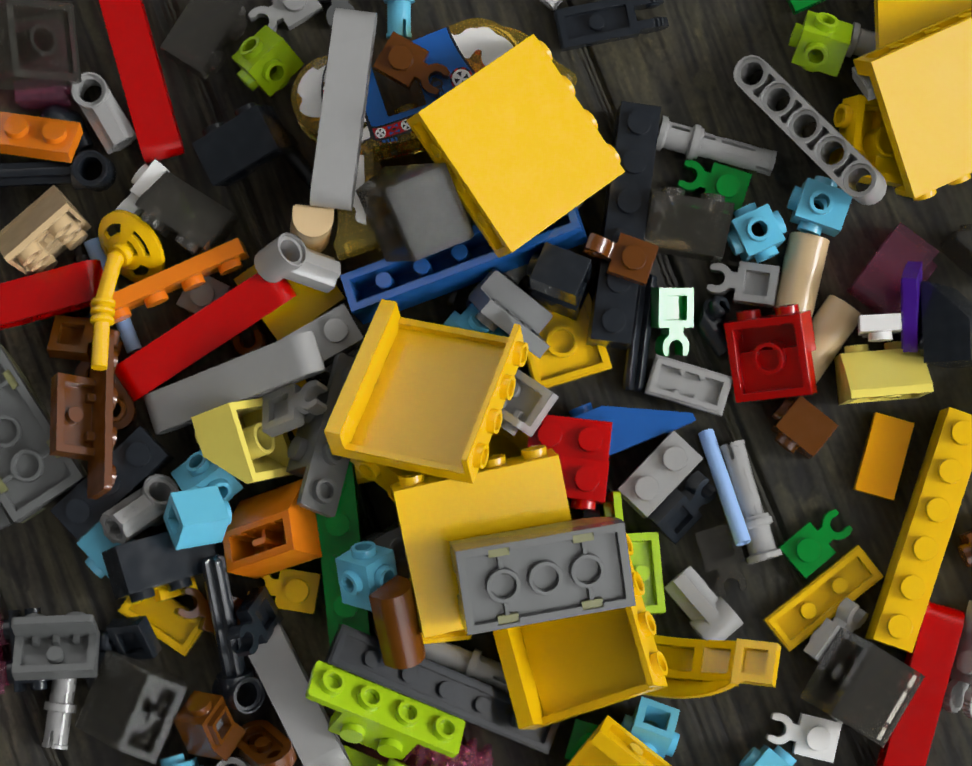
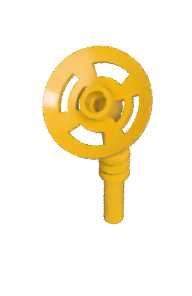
M115 210L108 213L102 218L98 228L100 246L107 259L96 298L91 300L92 308L90 309V314L92 315L90 323L94 325L91 369L97 371L107 370L109 334L110 326L114 325L113 316H115V309L113 308L116 302L112 298L119 273L133 282H138L163 271L165 267L164 250L154 230L142 218L125 210ZM121 224L120 232L113 236L108 234L107 229L110 225ZM134 231H135V232L141 237V239L144 241V243H145V245H146V247H147V249H148V251H149V254L146 253V250H145L144 245L142 244V242L140 241V239L134 234ZM140 265L150 268L147 274L135 275L133 270L137 269Z

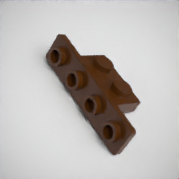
M109 335L107 370L97 371L91 369V346L89 377L59 372L51 377L49 455L88 461L87 498L97 500L109 492L116 480V467L112 464L113 447L117 439V429L113 425V409L116 406L118 396L117 389L113 387L114 370L118 362V352L114 349V335Z

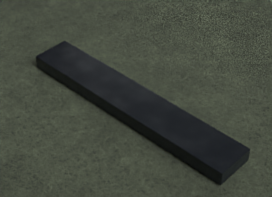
M339 624L324 661L543 754L549 753L560 723L557 722L535 730L519 729L509 693L428 659H424L420 664L408 669L387 667L383 662L378 638L344 624Z

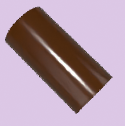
M396 575L371 593L369 600L384 665L393 669H408L420 664L426 657V651L411 582L403 576Z

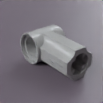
M86 72L80 74L72 84L71 93L106 152L111 154L131 145L137 139L136 132L114 97L111 88L96 73ZM99 86L102 88V94L98 100L94 102L84 101V93L89 87Z
M288 232L281 234L258 251L254 258V265L258 274L270 283H277L285 278L328 293L335 288L336 281L341 275V264L339 261H336L334 257L306 248L304 242L298 236Z
M163 474L149 476L142 488L102 514L100 523L103 527L104 535L113 544H124L149 527L163 524L165 522L163 515L170 493L178 492V485L169 476Z
M691 566L680 572L664 587V590L691 620L689 624L702 640H726L744 624L722 597H717Z

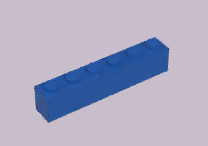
M575 207L517 250L500 258L497 257L477 225L342 274L340 278L351 312L363 324L372 321L381 299L396 301L398 309L401 311L480 282L493 268L501 273H505L529 264L534 252L541 253L545 242L567 250L586 243L588 238L578 209Z

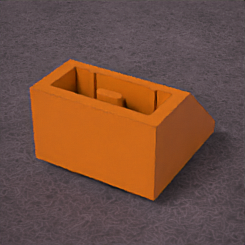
M303 479L239 502L232 514V522L228 525L223 538L228 573L258 579L322 557L316 513L297 504Z

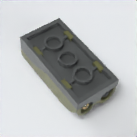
M0 344V502L13 522L24 524L47 509V504L63 494L67 495L88 473L79 459L49 455L50 414L19 366Z
M583 518L449 541L453 571L457 577L459 590L457 599L460 619L467 635L636 606L625 523L619 518Z

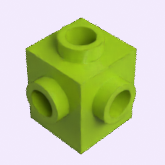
M808 10L803 25L795 23L788 46L795 47L791 63L800 65L809 72H822L837 77L850 45L853 24L840 21L829 13H816Z
M267 25L261 28L254 36L246 39L241 44L239 50L231 57L241 69L236 74L251 91L258 87L269 97L276 91L284 88L290 78L304 65L286 41Z

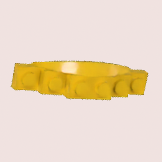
M653 635L657 650L662 652L667 662L668 674L665 675L668 686L643 695L688 699L719 694L738 686L740 683L776 687L781 646L778 643L737 638V641L701 640Z

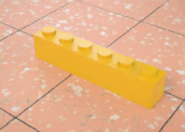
M951 407L939 411L865 636L866 639L904 652H913L972 472V415Z

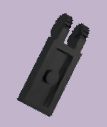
M602 0L554 10L553 15L561 52L639 37V34L653 33L668 28L667 17H654L637 21L635 10L656 8L663 4L664 0Z

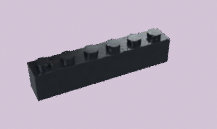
M621 101L616 112L612 146L618 152L621 160L620 165L625 172L607 184L600 235L614 243L617 242L620 233L641 240L645 239L661 106ZM597 258L586 345H599L626 350L632 341L639 285L607 274L609 261Z

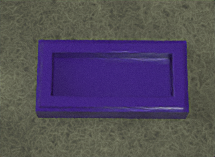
M908 261L901 276V349H903V352L918 353L919 334L923 333L922 317L920 316L922 262Z

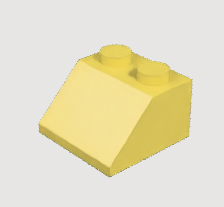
M901 341L884 343L885 350L869 351L868 344L845 346V353H840L834 358L839 405L914 399L934 392L927 364L924 363V356H921L919 350L918 353L903 352Z
M263 398L230 402L191 417L195 429V438L200 446L203 457L246 484L293 475L286 472L290 459L287 454L290 445L287 432L273 438L262 432Z

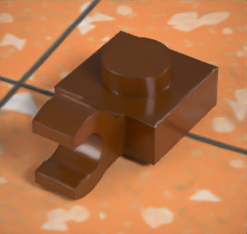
M590 233L583 252L609 261L607 274L645 286L659 246L624 233L619 234L616 243L598 234Z
M55 315L47 346L49 357L89 361L94 327L90 323V318ZM110 329L109 335H114V349L118 352V358H121L123 342H119L120 331Z

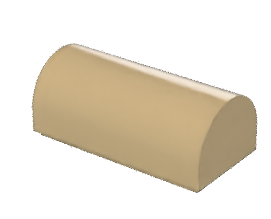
M295 204L292 209L290 233L298 236L304 242L306 248L321 253L327 247L330 240L334 209Z
M791 232L789 234L774 307L798 304L799 311L810 310L811 317L813 318L830 242L828 239L804 232Z
M834 295L827 296L812 318L816 350L811 353L816 383L858 325L857 320L859 315H861L850 304Z

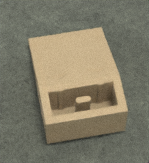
M53 185L0 231V252L9 264L27 276L48 271L57 265L58 261L55 258L67 248L70 251L74 250L88 237L86 231L92 226L65 195Z

